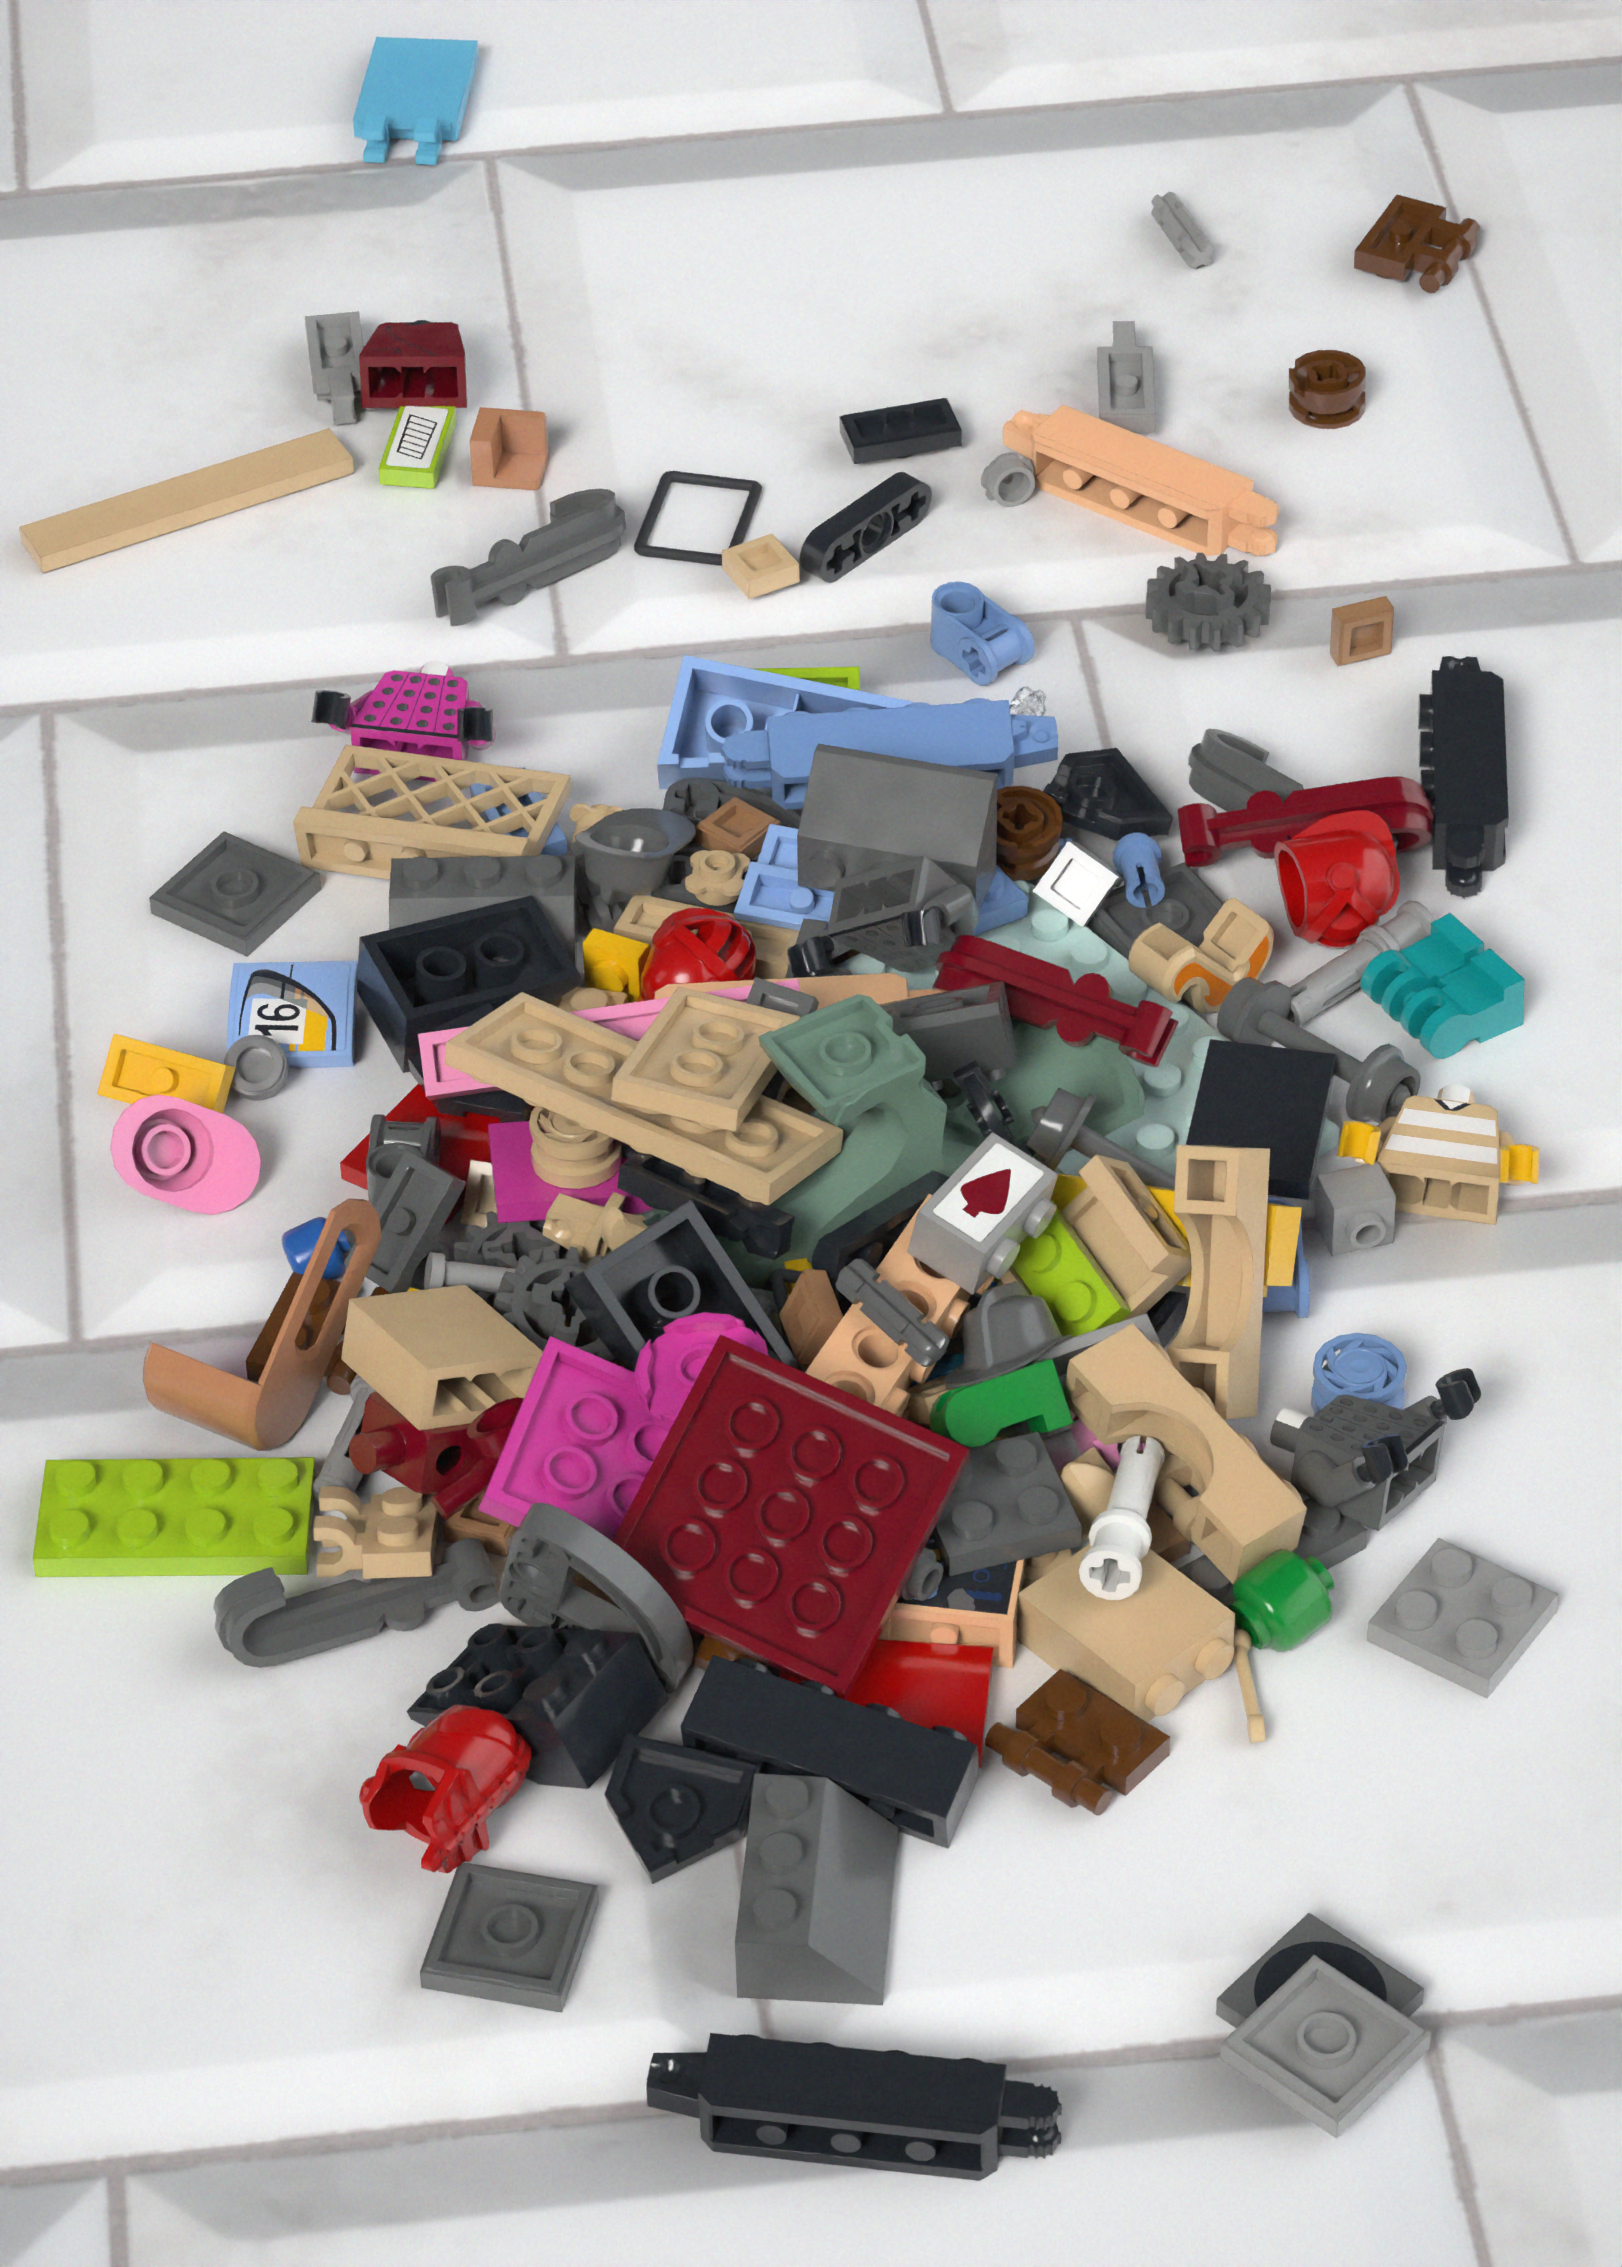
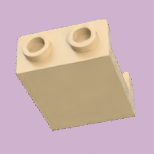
M1096 1154L1078 1171L1088 1186L1061 1213L1131 1309L1132 1313L1124 1319L1127 1320L1145 1314L1192 1270L1190 1246L1128 1162ZM1012 1265L997 1283V1286L1017 1281L1026 1289L1028 1295H1033Z

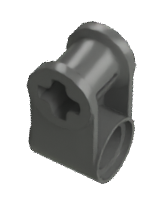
M384 1114L373 1115L370 1126L369 1149L365 1160L368 1197L373 1207H375L406 1149L420 1154L439 1166L441 1149L439 1117L429 1116L425 1123L387 1121Z

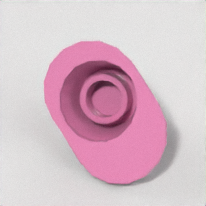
M157 1094L138 1099L122 1112L113 1128L110 1150L115 1169L127 1185L154 1199L191 1212L214 1215L233 1210L248 1199L259 1181L261 1158L257 1143L244 1125L227 1115L178 1097Z

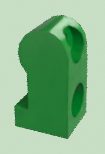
M1052 1358L1034 1360L1012 1372L950 1389L938 1396L932 1405L929 1416L931 1429L934 1433L965 1447L983 1446L992 1441L1001 1428L1024 1420L1027 1421L1030 1433L1050 1432L1073 1424Z

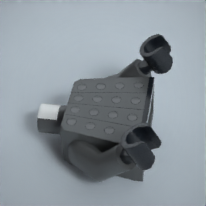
M924 855L837 879L829 926L820 930L817 936L805 940L804 943L791 946L787 950L793 977H813L830 970L827 958H836L851 949H855L902 972L910 973L933 967L940 953L950 950L955 938L960 935L973 936L974 929L979 921L978 905L976 898L973 897L972 891L967 885L958 884Z
M1463 1368L1452 1371L1438 1379L1435 1386L1441 1399L1438 1400L1436 1397L1429 1395L1403 1410L1351 1395H1338L1313 1417L1289 1408H1283L1272 1426L1270 1442L1276 1447L1295 1453L1290 1482L1299 1493L1317 1500L1323 1507L1336 1506L1341 1514L1379 1531L1436 1481L1447 1416L1451 1420H1460L1467 1417L1473 1410L1474 1404L1480 1399L1481 1390L1473 1371L1470 1368Z

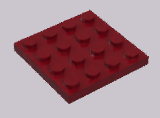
M720 1334L612 1542L636 1560L661 1585L681 1612L688 1628L800 1681L808 1680L820 1683L831 1689L838 1698L847 1700L970 1458V1451L965 1446Z

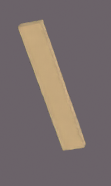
M324 429L20 526L21 543L41 572L46 573L354 473L353 459L331 429Z

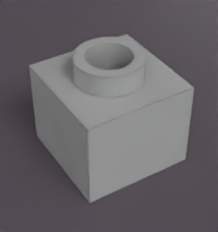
M1375 1162L1374 1165L1365 1164L1317 1175L1314 1222L1331 1256L1393 1243L1396 1195L1379 1162Z

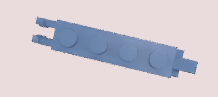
M974 698L964 703L930 705L928 703L916 702L899 708L869 709L867 707H851L842 712L814 714L805 711H792L783 716L767 717V730L744 731L743 734L738 732L736 734L730 733V737H725V742L721 748V756L726 761L722 768V776L725 777L728 786L731 785L734 789L739 787L741 790L743 787L748 789L771 788L772 800L787 810L803 808L814 752L818 743L997 774V790L1013 784L1015 768L1058 760V733L1055 717L1010 714L1009 700L991 701L985 698Z

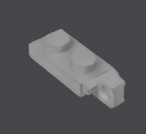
M359 311L305 316L313 392L317 394V401L331 400L334 425L356 423L354 397H361L359 354L364 348Z
M1113 321L1112 347H1097L1099 419L1134 433H1156L1153 346H1136L1135 321Z

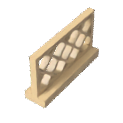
M345 745L313 807L301 806L293 821L301 865L311 869L390 880L392 858L537 856L541 854L572 790L571 777L566 774ZM355 767L380 771V774L356 784L350 779ZM420 776L436 779V782L414 791H410L404 784ZM475 783L491 785L493 788L470 799H466L461 790ZM393 788L399 796L375 807H372L366 800V798ZM531 792L548 794L547 798L523 807L517 799ZM446 796H449L455 804L431 815H428L422 807ZM504 803L511 811V813L487 823L479 815L485 810ZM355 804L360 813L353 814L337 810ZM410 811L417 820L411 822L392 818ZM467 819L473 829L468 830L448 826ZM522 827L529 834L527 838L504 835Z

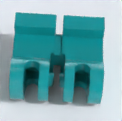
M1451 913L1431 923V934L1401 951L1390 949L1377 955L1368 964L1361 978L1362 991L1376 1004H1382L1384 1012L1393 1020L1401 1022L1402 1028L1411 1037L1419 1039L1421 1046L1437 1059L1453 1056L1469 1041L1474 1039L1479 1043H1483L1523 1025L1525 979L1492 949L1489 948L1484 951V942Z

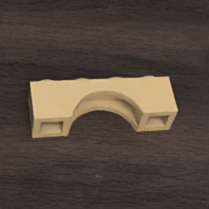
M1177 1145L1174 1213L1181 1220L1188 1237L1192 1271L1190 1297L1186 1315L1179 1333L1167 1347V1354L1176 1370L1193 1387L1202 1389L1209 1396L1216 1412L1223 1419L1256 1417L1258 1409L1270 1149L1214 1145Z
M1131 1323L1069 1360L1063 1390L1067 1405L1103 1445L1124 1443L1127 1439L1134 1436H1141L1140 1443L1146 1444L1147 1437H1151L1159 1442L1164 1450L1169 1451L1184 1461L1195 1473L1201 1484L1203 1495L1199 1499L1190 1539L1232 1584L1238 1577L1271 1553L1279 1549L1292 1551L1297 1548L1307 1507L1303 1504L1296 1488L1288 1481L1280 1480L1259 1458L1258 1452L1249 1438L1241 1433H1236L1216 1412L1209 1396L1202 1389L1193 1387L1172 1365L1170 1357L1161 1345L1153 1341L1150 1342Z

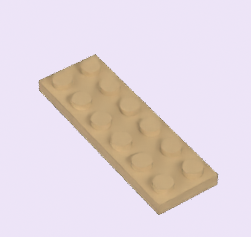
M523 992L446 1042L445 1065L470 1075L475 1081L498 1087L523 1098L526 1103L532 1106L546 1108L577 1122L579 1126L585 1129L601 1132L626 1143L637 1152L651 1154L683 1168L692 1176L706 1178L736 1191L743 1198L750 1201L761 1202L769 1206L841 1152L843 1129L764 1095H760L736 1132L726 1129L710 1130L701 1127L694 1121L663 1113L647 1114L637 1110L634 1106L612 1101L613 1077L638 1042Z

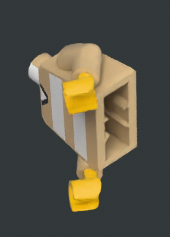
M1450 1084L1444 1086L1439 1090L1437 1098L1416 1095L1406 1098L1398 1116L1388 1117L1377 1126L1360 1121H1345L1343 1123L1337 1156L1342 1158L1352 1157L1354 1161L1363 1165H1374L1375 1162H1379L1396 1195L1395 1211L1496 1225L1500 1183L1507 1186H1519L1527 1181L1531 1182V1184H1538L1540 1148L1534 1145L1517 1144L1510 1133L1499 1130L1498 1111L1490 1105L1475 1104V1096L1472 1091L1462 1085Z

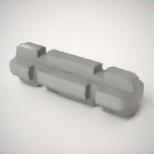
M1168 192L1164 196L1158 194L1154 196L1151 201L1154 206L1151 215L1161 226V229L1188 267L1196 269L1201 264L1205 266L1211 264L1213 261L1211 256L1213 245L1203 234V231L1184 207L1179 197L1173 192Z

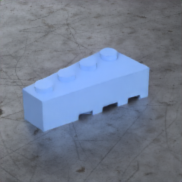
M684 655L657 762L659 789H668L676 781L685 778H708L726 781L725 777L722 776V768L726 761L721 756V748L725 742V737H730V733L736 734L738 732L743 734L744 731L767 730V717L783 716L792 711H805L814 714L842 712L851 707H867L869 709L899 708L916 702Z

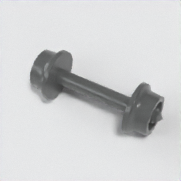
M1252 977L1243 978L1231 988L1220 1006L1217 1016V1028L1221 1034L1233 1042L1271 1046L1275 1041L1290 1049L1336 1054L1334 1075L1350 1084L1346 1095L1345 1109L1348 1117L1355 1121L1367 1122L1373 1120L1380 1124L1388 1117L1398 1116L1406 1098L1414 1095L1417 1096L1421 1081L1420 1073L1404 1061L1402 1050L1389 1043L1379 1046L1362 1062L1287 1020L1291 1008V993L1288 986L1276 980L1262 983Z
M1058 1088L1047 1107L1040 1106L1031 1110L1033 1123L1037 1125L1026 1146L1041 1155L1046 1160L1047 1167L1051 1170H1056L1068 1148L1071 1147L1090 1159L1097 1154L1128 1162L1144 1185L1175 1189L1174 1176L1083 1125L1096 1099L1094 1095L1089 1093L1085 1097H1079Z

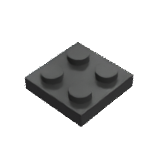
M1039 1432L990 1442L983 1446L968 1447L970 1458L931 1533L949 1576L1081 1546L1082 1526Z

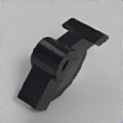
M976 1060L953 1073L969 1102L966 1106L979 1126L983 1137L986 1138L993 1132L1033 1158L1037 1153L1026 1146L1030 1136L1027 1135L1018 1141L1016 1140L1009 1127V1124L1014 1122L1015 1119L998 1089L992 1090Z

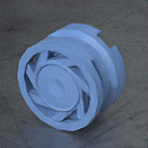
M1363 1333L1339 1335L1325 1342L1316 1352L1313 1364L1314 1382L1311 1393V1405L1314 1414L1316 1415L1338 1395H1351L1403 1410L1405 1399L1403 1386L1407 1365L1402 1352L1391 1342L1381 1337ZM1340 1349L1341 1352L1336 1355L1335 1351ZM1326 1360L1327 1363H1326V1364L1324 1365V1367L1322 1368L1323 1362Z

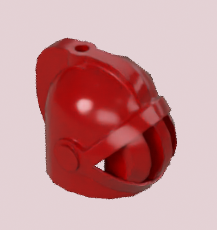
M1354 810L1327 816L1291 839L1277 841L1274 847L1277 876L1290 927L1295 936L1310 944L1316 943L1325 948H1345L1356 943L1361 931L1370 925H1377L1379 917L1386 914L1396 903L1400 892V875L1396 861L1395 845L1387 823L1375 813L1368 810Z
M687 908L673 912L662 921L661 926L653 935L652 947L641 973L642 992L636 1002L654 1000L655 991L667 984L754 980L756 952L750 934L728 914L709 908ZM698 929L696 935L690 930Z

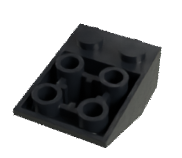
M493 1623L480 1628L469 1638L468 1646L445 1670L440 1671L429 1680L426 1685V1691L407 1710V1713L411 1720L426 1727L429 1721L454 1705L475 1706L482 1710L496 1711L512 1724L516 1733L520 1734L531 1748V1760L529 1769L526 1772L527 1779L539 1785L589 1789L618 1757L626 1733L638 1735L668 1702L669 1697L635 1633Z

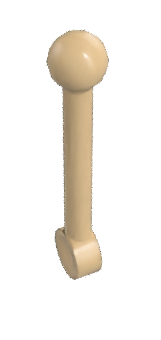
M1235 1628L1234 1659L1247 1717L1249 1742H1265L1264 1719L1259 1711L1247 1654L1252 1645L1251 1636L1244 1629Z

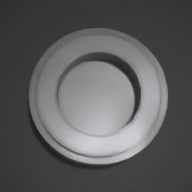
M248 1035L240 1038L229 1048L224 1059V1064L236 1067L231 1088L238 1095L248 1100L259 1101L273 1097L283 1088L288 1078L289 1065L283 1049L276 1041L264 1035Z

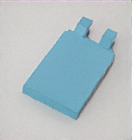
M376 37L353 117L354 137H362V140H367L366 148H364L363 152L364 162L385 163L390 147V139L397 138L414 139V142H418V149L415 154L416 164L437 165L442 140L458 141L479 60L477 40Z

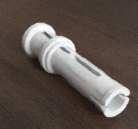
M1134 1436L1125 1441L1121 1449V1459L1107 1510L1100 1513L1093 1520L1089 1533V1541L1092 1548L1083 1555L1079 1575L1085 1588L1096 1597L1106 1600H1122L1130 1597L1139 1588L1143 1574L1140 1561L1148 1554L1152 1540L1151 1529L1146 1519L1159 1470L1165 1458L1164 1449L1159 1442L1151 1437H1147L1143 1454H1138L1141 1436Z

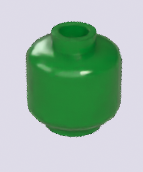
M1279 1549L1234 1581L1232 1590L1234 1602L1229 1605V1609L1235 1613V1625L1237 1628L1244 1629L1249 1633L1252 1645L1255 1648L1262 1650L1268 1646L1277 1652L1284 1653L1299 1645L1331 1620L1333 1607L1329 1592L1335 1588V1585L1327 1569L1314 1556L1309 1555L1302 1559L1292 1551Z

